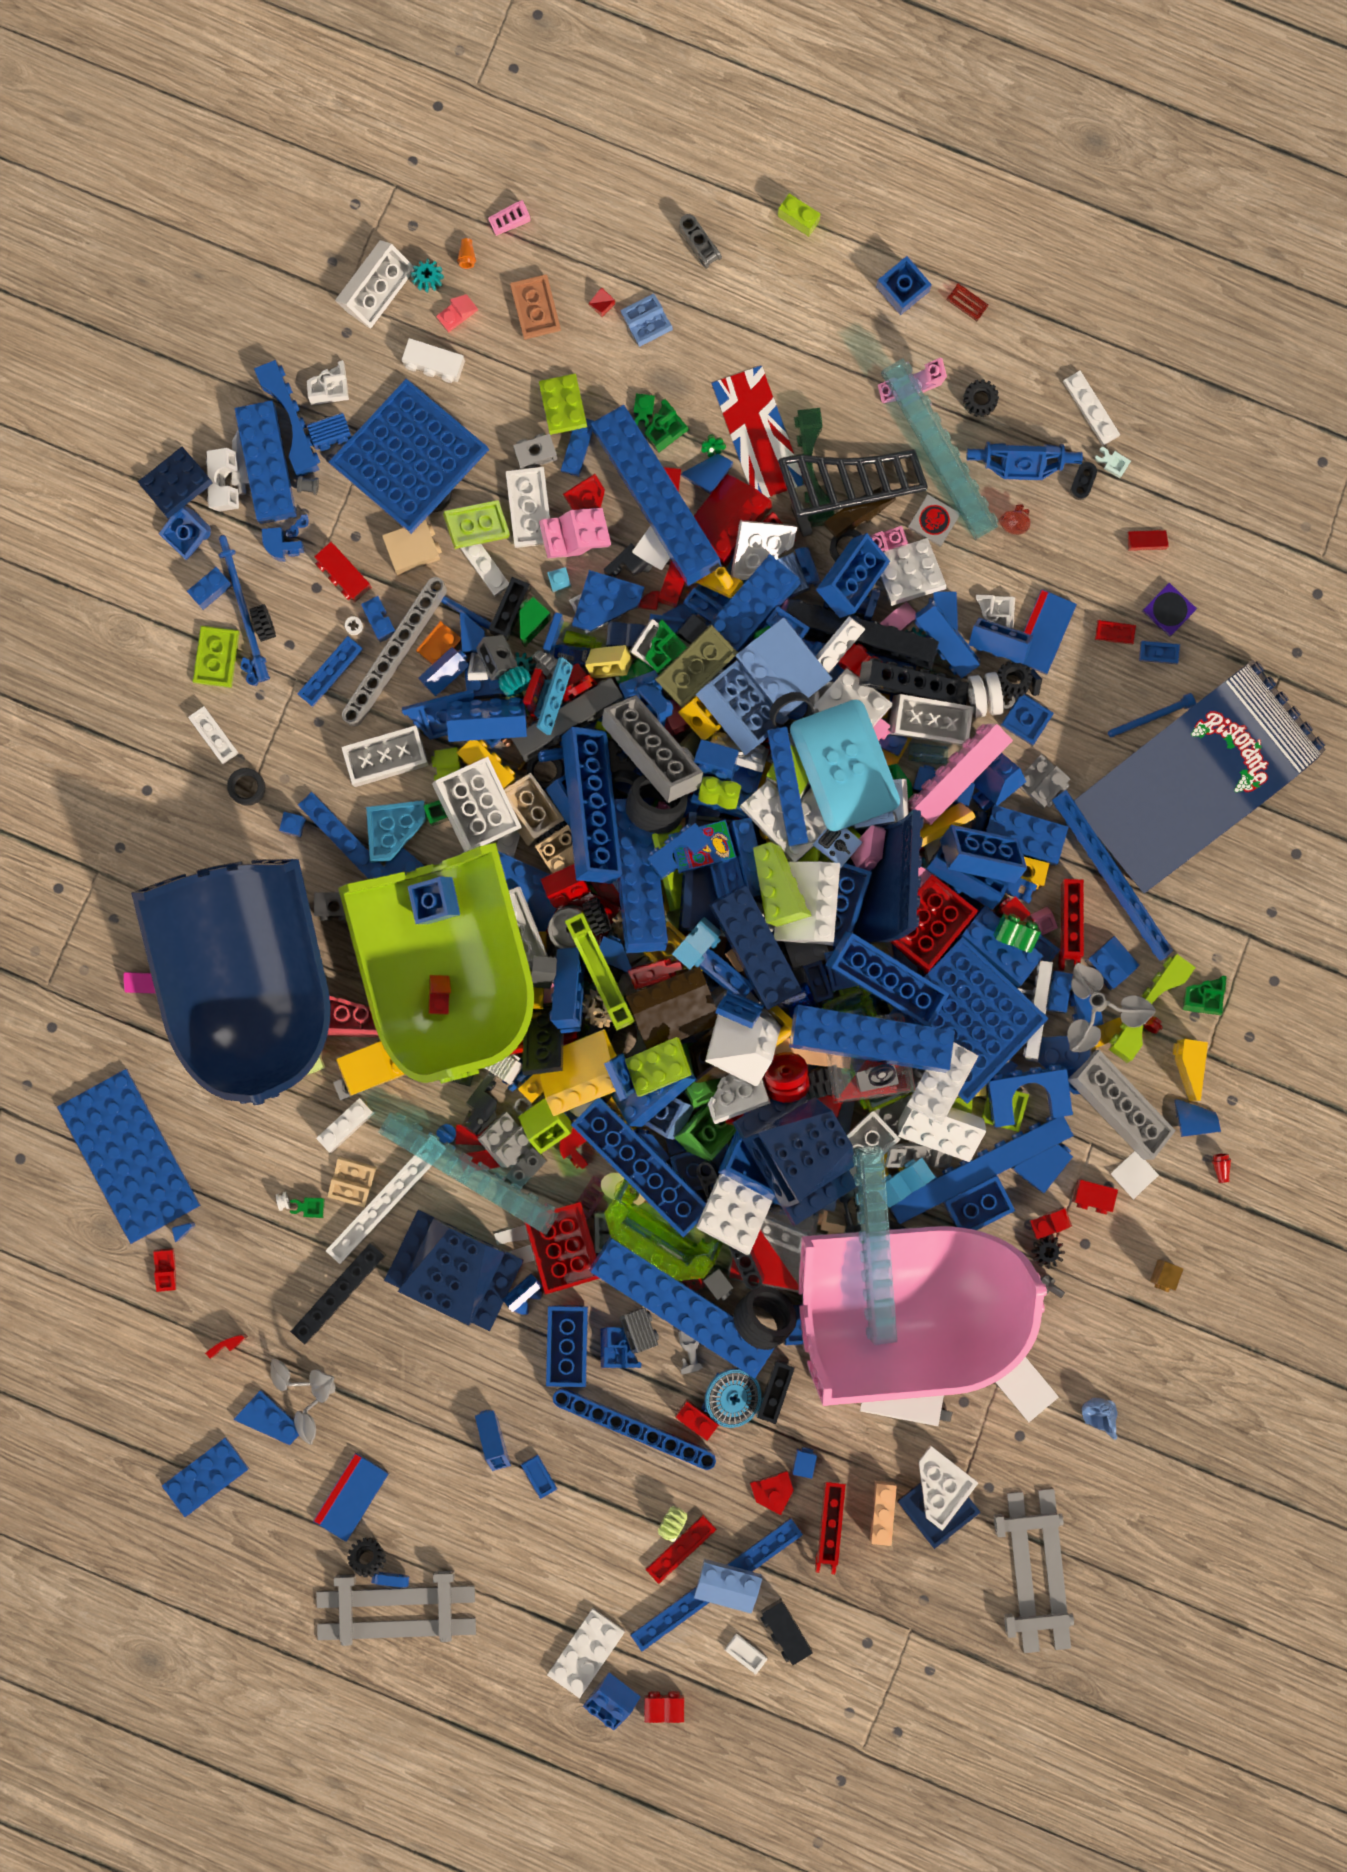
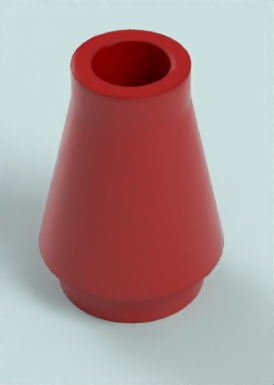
M1220 1153L1213 1155L1212 1164L1218 1178V1183L1230 1182L1231 1158H1229V1154Z

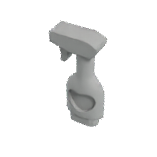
M679 1331L680 1345L688 1352L690 1365H687L686 1360L682 1359L683 1367L681 1374L699 1371L702 1369V1365L698 1363L696 1355L699 1342L684 1332Z

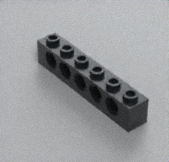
M870 658V661L861 663L859 679L860 686L895 694L966 705L969 683L961 681L959 677L946 678V675L941 673H934L933 675L930 674L929 670L919 669L916 671L912 666L899 667L898 663L895 662L881 663V659Z
M373 1242L369 1243L290 1332L304 1345L307 1344L387 1254Z

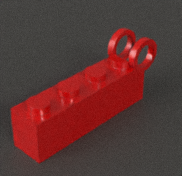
M1064 879L1061 883V951L1058 958L1059 971H1064L1065 959H1074L1075 967L1077 963L1081 964V959L1084 956V879Z
M824 1482L815 1573H820L821 1563L831 1564V1575L836 1573V1567L839 1562L846 1484Z

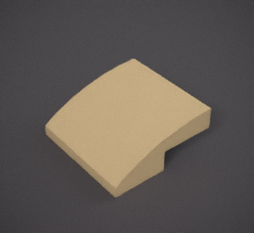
M339 1157L327 1197L365 1208L377 1167Z

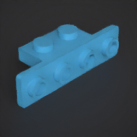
M563 657L558 659L552 680H545L534 715L539 718L537 728L546 735H551L573 668Z

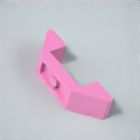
M938 358L925 364L924 370L904 379L892 378L879 384L878 389L882 403L909 399L942 385L947 377L943 358Z

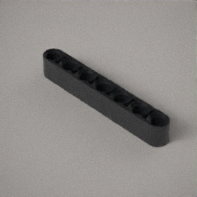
M706 1160L698 1165L696 1172L707 1199H709L712 1192L710 1185L716 1183L720 1174L716 1164L713 1161ZM703 1165H708L711 1168L710 1175L703 1173ZM728 1245L746 1287L752 1290L759 1288L764 1282V1274L753 1249L750 1254L746 1255ZM742 1257H749L751 1265H744ZM750 1275H756L759 1278V1283L753 1284L750 1281Z

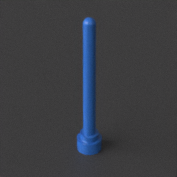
M1192 693L1186 694L1177 703L1109 730L1108 736H1117L1182 708L1190 709L1196 704V700Z

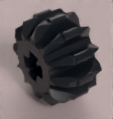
M1048 1235L1045 1241L1043 1238L1039 1239L1041 1244L1034 1242L1033 1245L1038 1248L1037 1250H1031V1253L1037 1254V1256L1033 1257V1261L1040 1259L1038 1266L1042 1267L1045 1263L1046 1269H1050L1051 1263L1054 1267L1058 1266L1055 1261L1056 1259L1060 1262L1063 1261L1059 1254H1065V1251L1059 1250V1248L1063 1247V1243L1056 1245L1057 1237H1054L1051 1241V1237ZM1046 1247L1049 1249L1052 1248V1251L1050 1252V1257L1048 1255H1044V1253L1046 1252Z

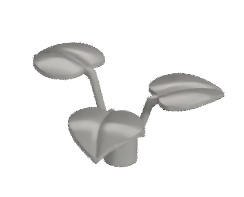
M1080 963L1075 965L1072 972V990L1081 999L1090 996V1004L1093 1009L1090 1023L1080 1019L1071 1023L1068 1028L1067 1037L1072 1052H1085L1098 1044L1101 1038V1031L1098 1027L1093 1026L1095 1014L1105 1010L1107 1006L1122 1012V1022L1133 1028L1142 1026L1155 1014L1156 1010L1153 1005L1139 996L1131 995L1123 998L1121 1002L1122 1008L1113 1005L1110 1001H1106L1105 996L1099 992L1104 983L1102 974L1098 970Z
M272 1359L271 1379L278 1390H287V1385L311 1386L312 1394L316 1400L308 1405L303 1412H296L294 1423L299 1436L306 1443L312 1445L316 1435V1425L312 1416L307 1414L308 1410L318 1402H325L329 1395L335 1392V1377L315 1369L310 1373V1382H290V1372L286 1365L278 1359Z

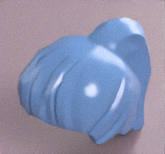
M1091 1398L1085 1402L1081 1410L1085 1423L1105 1431L1112 1439L1116 1440V1419L1118 1414L1115 1403L1102 1398Z

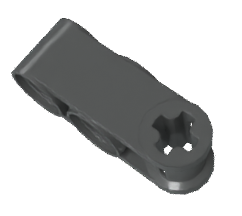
M691 214L683 215L679 224L680 233L698 257L701 265L707 269L717 259L721 260L722 256L696 218ZM686 222H690L693 225V227L687 229L683 226V224ZM701 238L704 242L696 244L694 239Z

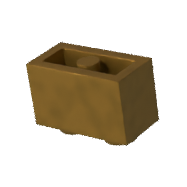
M1157 1260L1150 1282L1155 1283L1154 1287L1168 1293L1170 1289L1176 1291L1184 1268L1166 1261Z

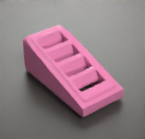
M523 200L488 218L496 236L531 221ZM519 210L521 211V213H522V215H523V216H521V217H519L518 212H517V211H519ZM512 213L514 214L515 219H516V220H514V221L512 220V218H511V216H510V214H512ZM503 217H507L508 224H505ZM498 219L500 220V223L502 225L501 228H499L496 223V220Z

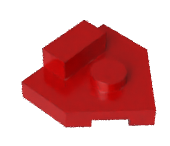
M594 473L562 495L572 510L601 508L605 489Z
M788 1471L750 1482L756 1503L781 1515L793 1492Z

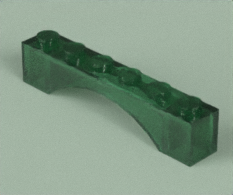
M820 408L797 410V417H794L795 429L798 428L799 435L796 436L797 447H801L803 455L813 454L816 440L822 432L823 424ZM806 462L819 504L830 503L828 496L820 487L815 477L813 463ZM805 491V503H808L809 507H812L808 492ZM835 511L809 515L807 518L811 522L812 527L824 526V522L832 517Z

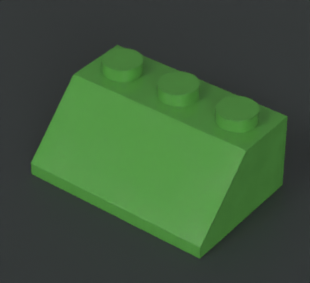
M694 1043L682 1044L689 1068L693 1073L688 1048ZM721 1078L701 1083L694 1081L685 1089L694 1109L709 1103L711 1097H714L718 1089L717 1086Z
M708 1103L702 1105L674 1138L688 1152L712 1161L735 1134L736 1128L734 1125L725 1124L726 1120L715 1124Z

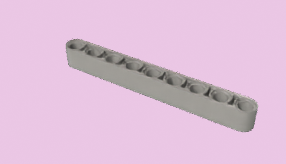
M433 577L428 580L343 709L342 718L350 726L355 727L362 723L446 595L447 587L440 578ZM436 584H441L439 591H433V587ZM430 600L431 603L428 607H422L424 601ZM415 616H420L419 622L413 624L412 619ZM405 632H409V637L405 640H402V634ZM394 648H399L398 654L391 656V651ZM388 664V669L385 672H380L381 666ZM373 680H377V686L370 688V683ZM367 696V701L364 704H359L360 698ZM352 712H356V718L349 720V715Z

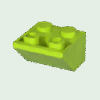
M545 1098L518 1117L527 1139L540 1154L571 1134L572 1131L571 1120L564 1112L553 1116Z

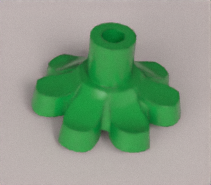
M711 434L707 437L708 440L702 442L701 452H707V456L712 457L714 452L721 454V450L726 448V444L721 437L715 439V436Z

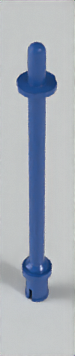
M220 535L219 541L223 552L219 554V557L225 558L253 654L251 664L255 668L258 682H264L270 679L265 664L267 661L260 654L232 558L236 551L230 550L226 536Z

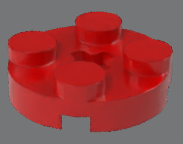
M587 675L580 679L576 686L571 684L566 687L562 699L563 704L579 696L588 688L594 687L597 684L594 678Z

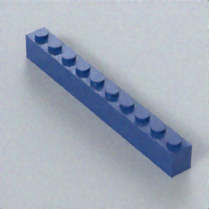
M1049 1116L1046 1118L1047 1122L1041 1125L1037 1122L1029 1126L1030 1130L1024 1134L1022 1131L1012 1135V1140L1008 1142L1002 1140L994 1144V1149L988 1151L986 1148L978 1152V1157L970 1160V1162L962 1160L959 1162L960 1166L956 1168L950 1166L942 1171L943 1175L937 1178L935 1176L925 1186L912 1192L902 1201L890 1207L897 1223L901 1224L1073 1137L1074 1135L1065 1117L1053 1118Z

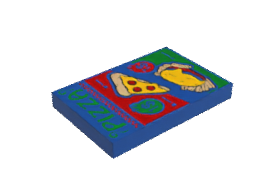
M726 820L699 827L710 843L695 856L685 848H678L673 852L679 874L736 859ZM681 832L668 835V837L670 838L674 835L676 838L681 834Z

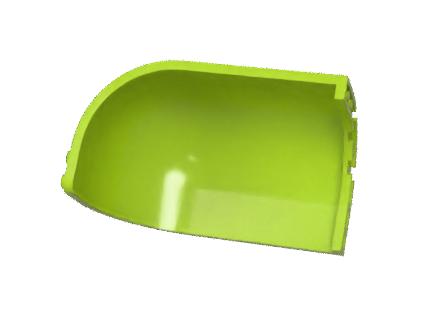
M496 843L476 847L455 857L443 860L442 863L417 868L415 871L407 872L406 875L405 872L349 883L338 888L375 1028L387 1054L405 1075L422 1083L440 1080L442 1084L479 1074L478 1069L502 1061L518 1047L531 1022L534 1006V989ZM437 877H452L460 915L431 924H415L408 886ZM429 975L450 977L451 994L449 995L448 1015L428 1014Z

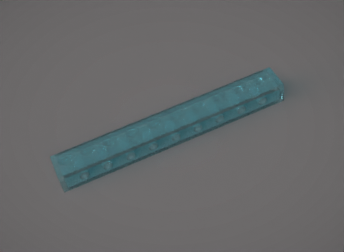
M904 358L883 369L881 375L959 513H961L960 515L973 538L977 540L998 527V519L994 513H990L988 501L984 496L981 497L975 479L972 480L968 474L970 470L965 462L962 463L959 458L960 452L958 448L950 442L951 436L947 429L942 428L940 424L941 418L937 412H933L930 398L927 395L924 396L919 379H915L911 373L913 369L908 361L905 362Z
M398 1112L396 1115L389 1113L378 1131L379 1134L540 1232L548 1233L558 1216V1213L554 1212L556 1209L554 1206L547 1202L544 1205L539 1203V1197L530 1192L526 1195L521 1192V1186L514 1182L511 1185L504 1181L506 1177L497 1172L494 1175L488 1172V1166L481 1162L478 1165L471 1161L473 1157L464 1152L461 1155L455 1152V1146L448 1142L445 1145L438 1141L440 1137L431 1132L428 1135L422 1132V1126L415 1122L412 1125L406 1122L407 1117Z
M879 1145L855 1148V1154H853V1164L857 1169V1174H854L855 1185L858 1186L856 1203L859 1205L860 1212L857 1213V1220L861 1224L859 1241L863 1248V1251H860V1259L864 1263V1270L861 1271V1275L866 1288L863 1289V1297L867 1301V1308L864 1309L865 1318L868 1320L866 1336L874 1345L897 1342L884 1153Z

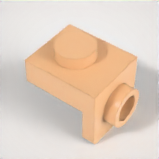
M823 1210L822 1214L819 1213L817 1225H820L821 1230L828 1231L827 1235L844 1233V1225L826 1222L827 1210Z

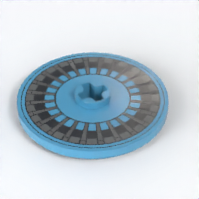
M729 1369L718 1374L709 1384L705 1394V1406L711 1419L719 1425L728 1428L739 1427L749 1422L757 1413L761 1403L759 1383L741 1369ZM735 1395L737 1399L731 1401L730 1397Z

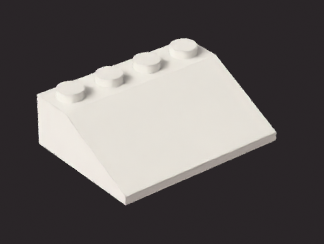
M488 757L432 783L464 852L487 845L522 828Z
M788 862L791 867L790 871L798 883L797 887L806 901L805 905L810 910L812 916L779 927L775 926V940L833 945L840 863Z
M944 1395L861 1402L860 1411L938 1426Z

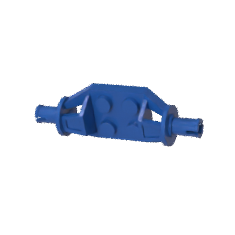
M987 441L984 449L967 448L966 461H983L985 469L989 468L1003 479L1043 480L1058 470L1062 471L1065 463L1082 464L1083 452H1066L1064 444H1060V446L1045 444L1044 446L1006 445V443L990 444ZM991 456L1001 457V465L992 461ZM1058 458L1057 462L1046 466L1047 459Z

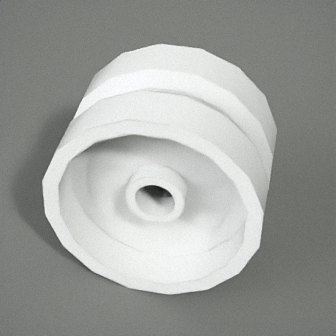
M986 673L983 680L979 675L969 676L968 696L970 706L974 707V718L985 717L987 709L992 716L1002 714L1003 697L997 673Z

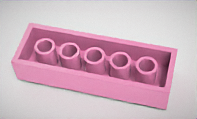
M982 724L975 731L977 734L972 739L968 738L962 744L963 748L959 752H954L949 757L947 765L939 767L935 772L936 776L932 780H927L921 786L922 790L918 794H913L908 799V810L910 812L912 810H920L921 817L924 820L923 823L932 824L1013 741L998 724Z

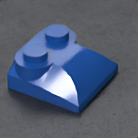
M184 506L171 516L159 532V535L185 560H188L199 545L210 537L211 529L194 510Z
M643 685L637 688V697L665 727L666 718L672 715V703L663 697L658 687Z

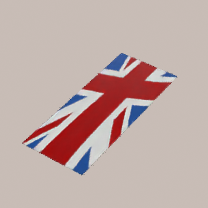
M758 366L712 382L748 485L757 489L766 497L788 491L778 460L783 457L792 456L794 452L763 367ZM798 463L787 464L794 487L805 485Z

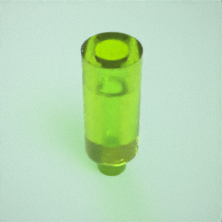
M566 630L563 641L564 644L586 650L602 648L603 645L602 642L596 641L597 638L570 630Z

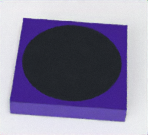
M1168 583L1142 612L1171 637L1197 608L1173 585Z

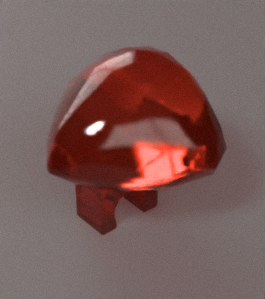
M1023 504L1016 505L1015 511H1006L1000 516V525L1006 532L1013 535H1021L1030 529L1031 520L1028 517L1030 510H1023Z

